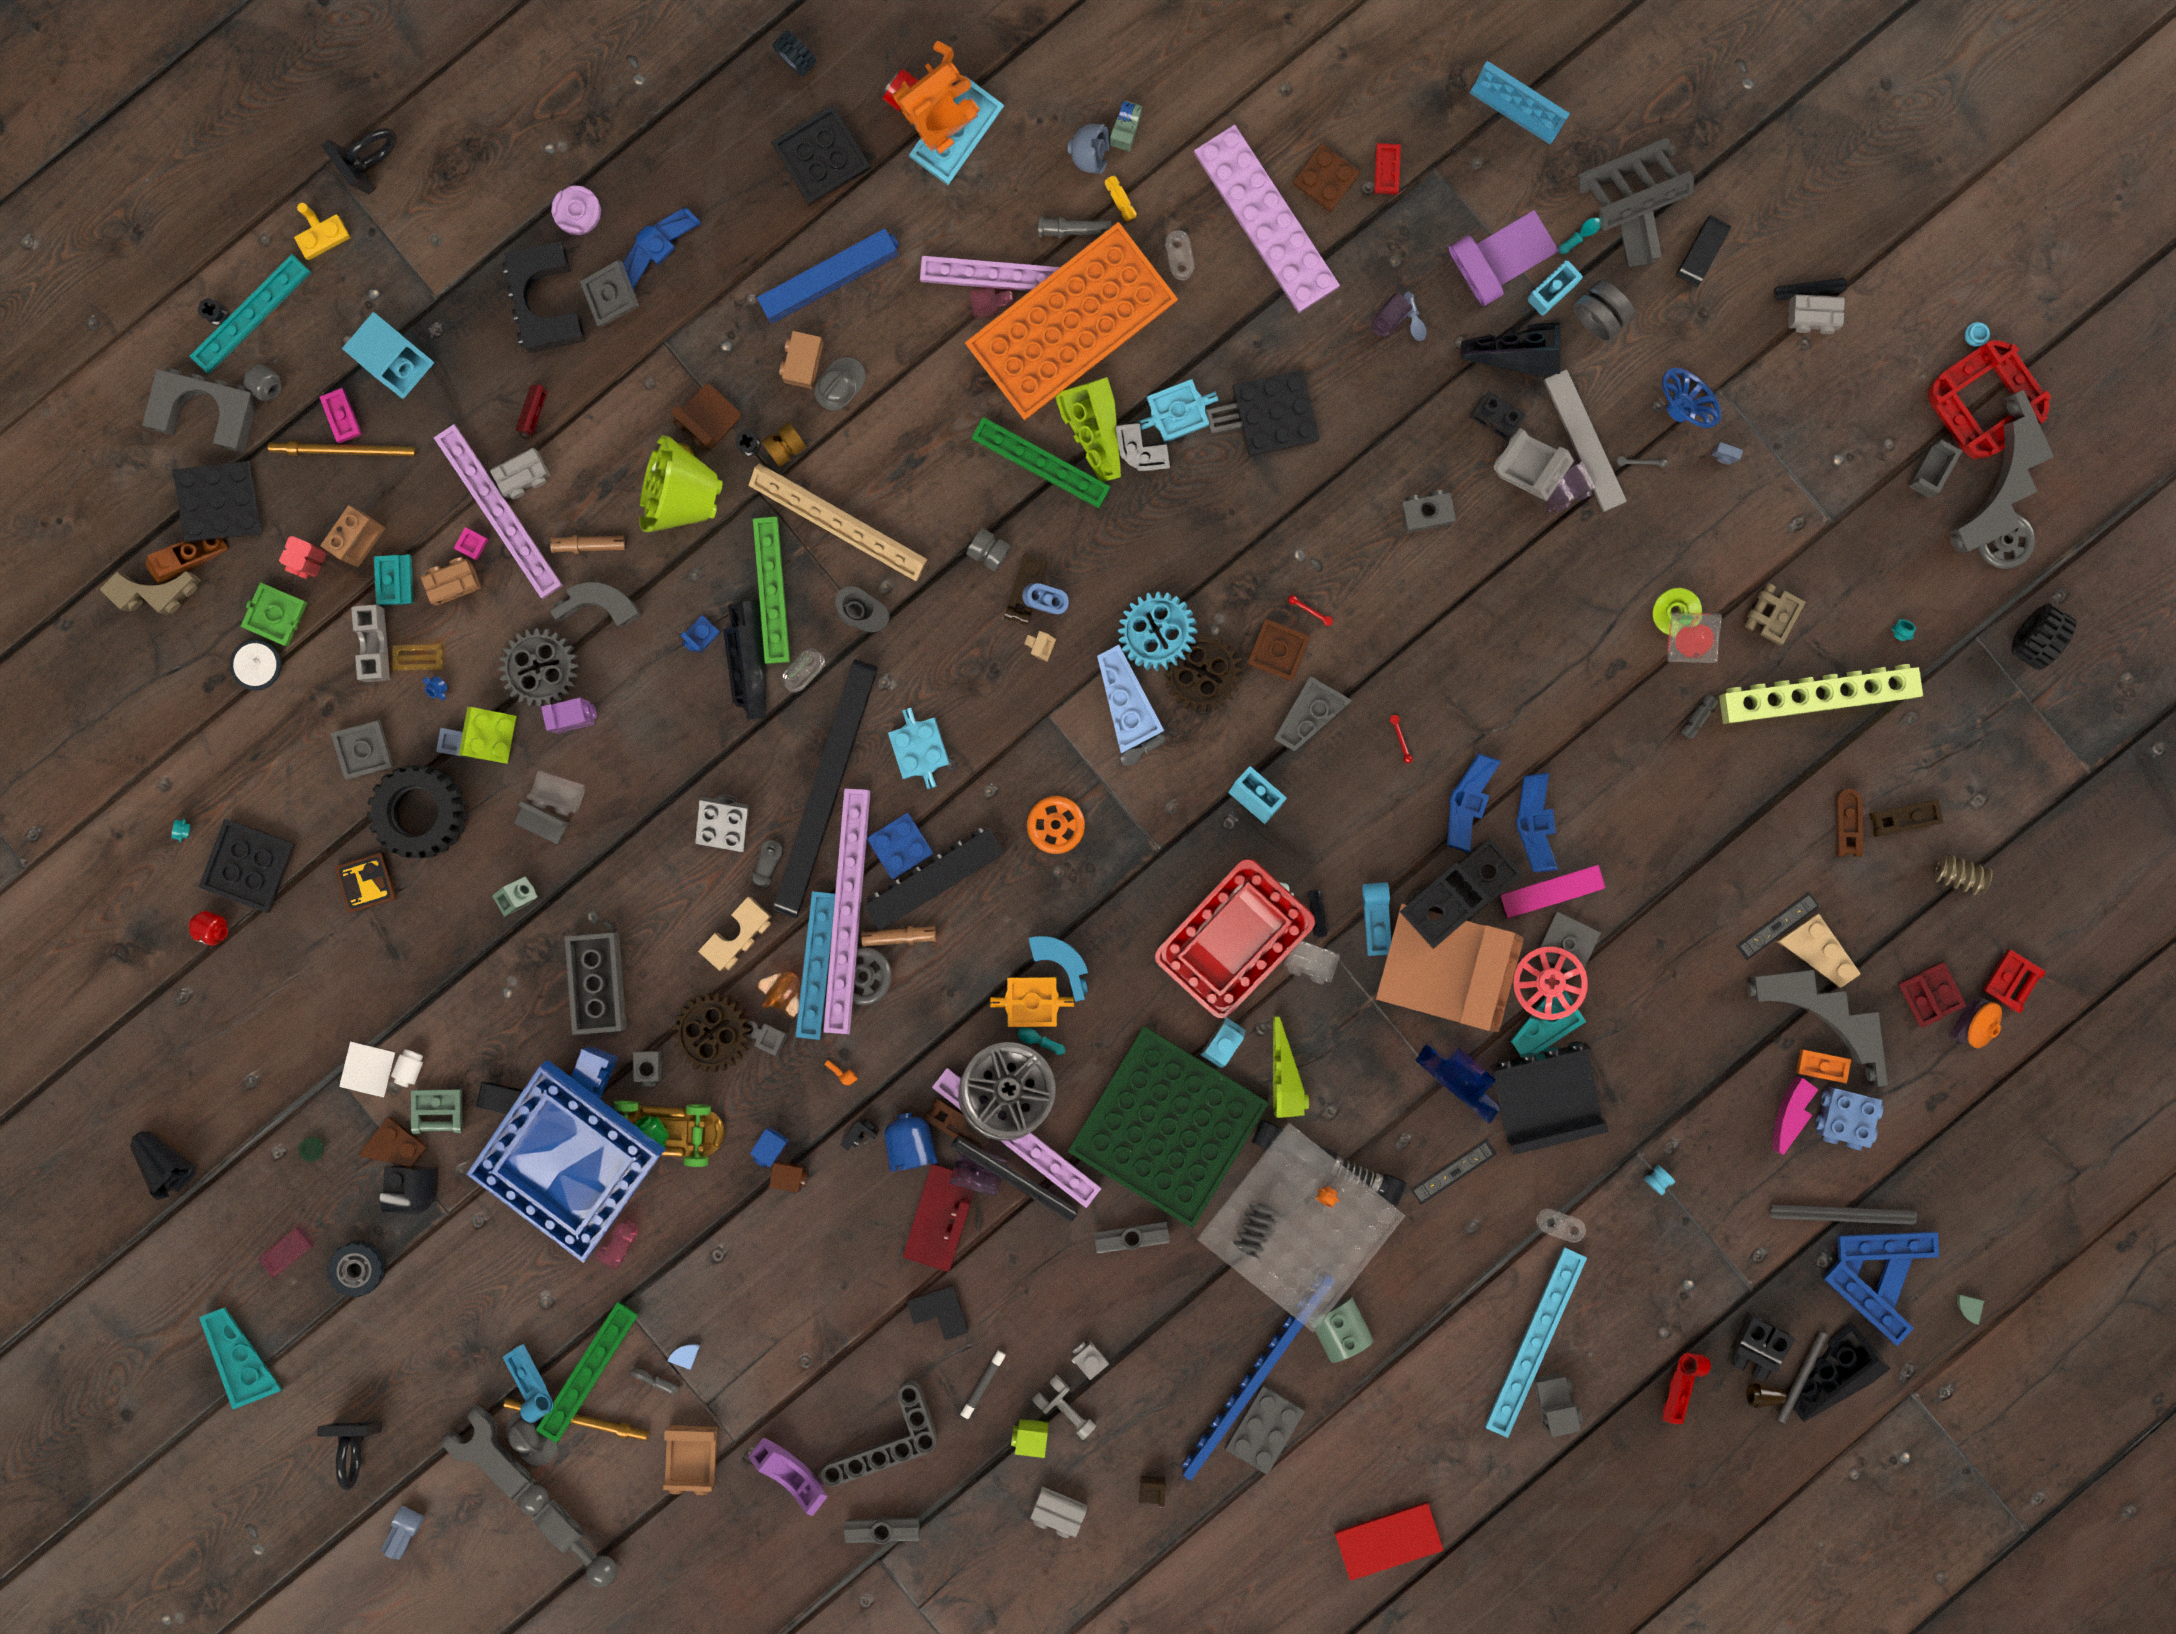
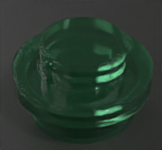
M308 1137L301 1141L298 1152L303 1160L313 1162L323 1155L324 1147L319 1139Z

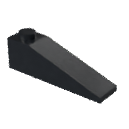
M1560 322L1529 325L1528 330L1515 333L1514 329L1507 330L1506 334L1500 337L1486 335L1461 341L1460 357L1464 360L1532 375L1552 376L1560 374Z
M1852 1323L1831 1338L1827 1344L1829 1347L1821 1358L1818 1357L1815 1362L1816 1366L1804 1384L1793 1407L1803 1422L1869 1386L1891 1369L1879 1352Z

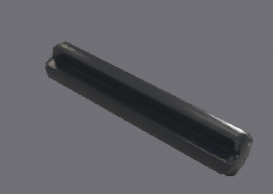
M1845 278L1777 286L1774 289V298L1778 301L1791 299L1794 295L1817 296L1840 293L1847 289V282Z

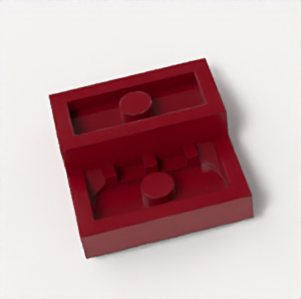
M1944 961L1898 983L1921 1028L1943 1019V1016L1966 1007Z

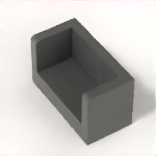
M1941 439L1931 444L1908 487L1928 498L1939 494L1962 450Z

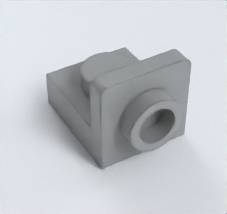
M1090 1340L1086 1344L1082 1341L1072 1350L1074 1354L1071 1355V1361L1079 1366L1089 1380L1109 1365V1362Z

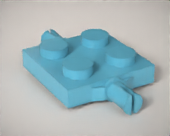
M1191 379L1147 396L1151 417L1140 420L1142 430L1155 425L1165 443L1209 426L1205 406L1218 401L1216 392L1201 396Z
M912 708L902 710L906 725L901 729L888 733L902 778L923 776L927 789L934 788L937 785L932 773L938 768L950 764L936 719L931 718L922 722L915 721Z

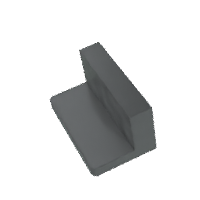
M1653 211L1620 224L1627 267L1631 268L1657 263L1662 256Z
M520 801L518 805L521 806V809L514 824L559 845L570 823L528 802Z

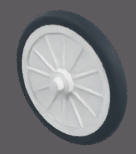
M260 639L243 642L234 650L230 659V670L233 678L240 686L249 690H263L270 687L278 679L282 668L281 657L277 649L269 642Z

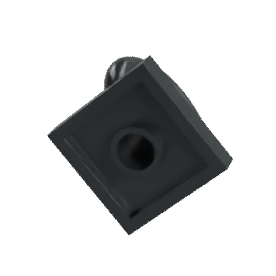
M382 128L362 136L349 150L329 139L321 146L350 186L370 194L376 188L363 170L379 163L391 153L397 143V135L391 129ZM387 138L385 144L374 154L364 159H361L358 155L369 144Z
M382 1422L330 1423L318 1426L317 1437L338 1436L336 1476L341 1489L350 1490L357 1482L361 1465V1436L380 1433ZM350 1444L351 1463L349 1474L347 1477L346 1458L348 1446Z

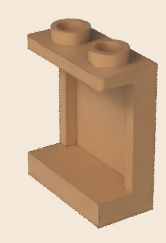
M669 1425L665 1429L664 1440H667L663 1490H669L670 1494L694 1491L695 1495H707L708 1492H712L716 1481L718 1427Z

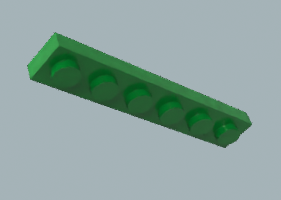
M984 417L971 438L978 444L1098 509L1111 486Z
M620 1302L616 1303L553 1402L552 1410L545 1415L536 1431L556 1444L560 1441L639 1314Z

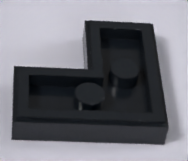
M954 1285L907 1300L914 1325L937 1317L945 1340L969 1332Z

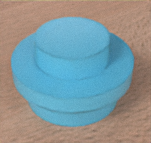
M1980 322L1972 323L1965 330V340L1973 347H1980L1989 340V328Z

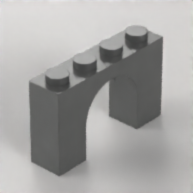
M166 368V371L156 369L142 426L153 431L175 436L184 404L194 396L202 394L211 395L219 407V420L213 443L222 448L245 453L258 399L251 392H248L245 386L237 385L235 389L228 387V383L221 380L213 379V383L204 381L205 377L190 373L189 377L181 375V371L172 368Z

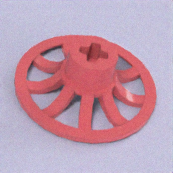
M1542 947L1528 953L1520 961L1514 973L1513 986L1517 1000L1528 1013L1541 1019L1556 1020L1569 1016L1580 1007L1587 993L1588 980L1582 963L1572 953L1558 947ZM1546 953L1561 954L1554 968H1550ZM1539 955L1544 970L1540 972L1527 962ZM1567 957L1577 968L1562 974L1560 970ZM1524 968L1536 976V981L1519 982L1522 969ZM1580 974L1582 980L1581 988L1566 984V979ZM1537 987L1538 991L1526 1002L1520 988ZM1564 990L1579 994L1577 1001L1572 1006L1562 994ZM1542 995L1546 996L1545 1013L1531 1007ZM1553 997H1557L1566 1011L1551 1014Z

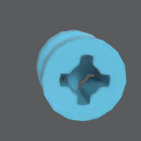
M1659 1165L1654 1167V1172L1651 1175L1644 1177V1180L1661 1196L1669 1185L1675 1183V1180Z

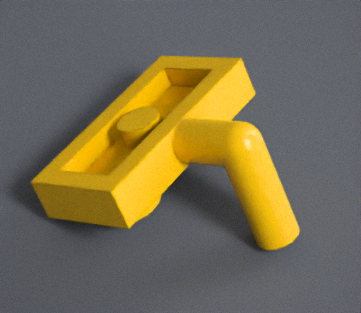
M300 203L297 206L298 211L307 218L311 226L310 229L294 237L308 261L351 238L337 214L320 223L315 212L305 203Z

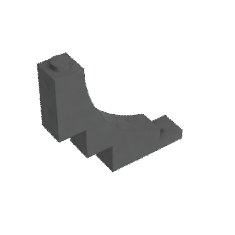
M2024 390L2005 397L2007 410L2014 416L2015 420L2003 425L2005 436L2003 464L1992 492L1975 514L1960 526L1949 531L1951 535L1950 542L1959 553L1969 552L2021 527L2011 504L2038 492L2028 469L2054 457Z
M1806 969L1749 976L1750 982H1747V992L1753 1001H1780L1793 1004L1813 1013L1837 1033L1848 1048L1854 1062L1868 1063L1865 1073L1867 1080L1870 1081V1085L1878 1087L1888 1086L1879 1012L1849 1013L1846 991L1836 990L1817 993L1814 970Z

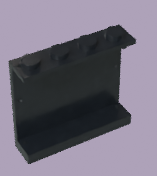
M1575 1041L1569 1043L1568 1047L1560 1049L1559 1047H1550L1545 1049L1543 1053H1525L1518 1059L1504 1058L1498 1060L1497 1064L1490 1065L1508 1149L1513 1155L1609 1132L1607 1122L1601 1115L1589 1052H1592V1049L1586 1043Z

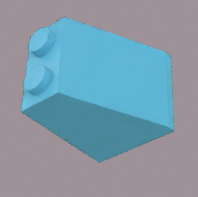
M375 312L367 318L342 348L402 399L407 396L435 363Z

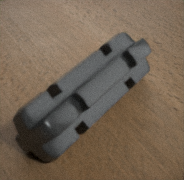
M1705 696L1701 702L1702 705L1698 706L1689 719V724L1684 726L1681 733L1685 737L1693 739L1698 732L1697 729L1702 727L1711 714L1710 710L1716 707L1718 700L1713 696Z

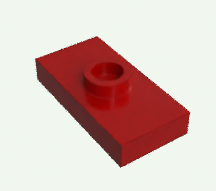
M1376 144L1374 194L1398 195L1401 144Z

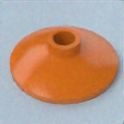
M1993 1002L1987 1003L1975 1014L1968 1030V1042L1972 1047H1984L1999 1034L2001 1030L2002 1009L1998 1004Z

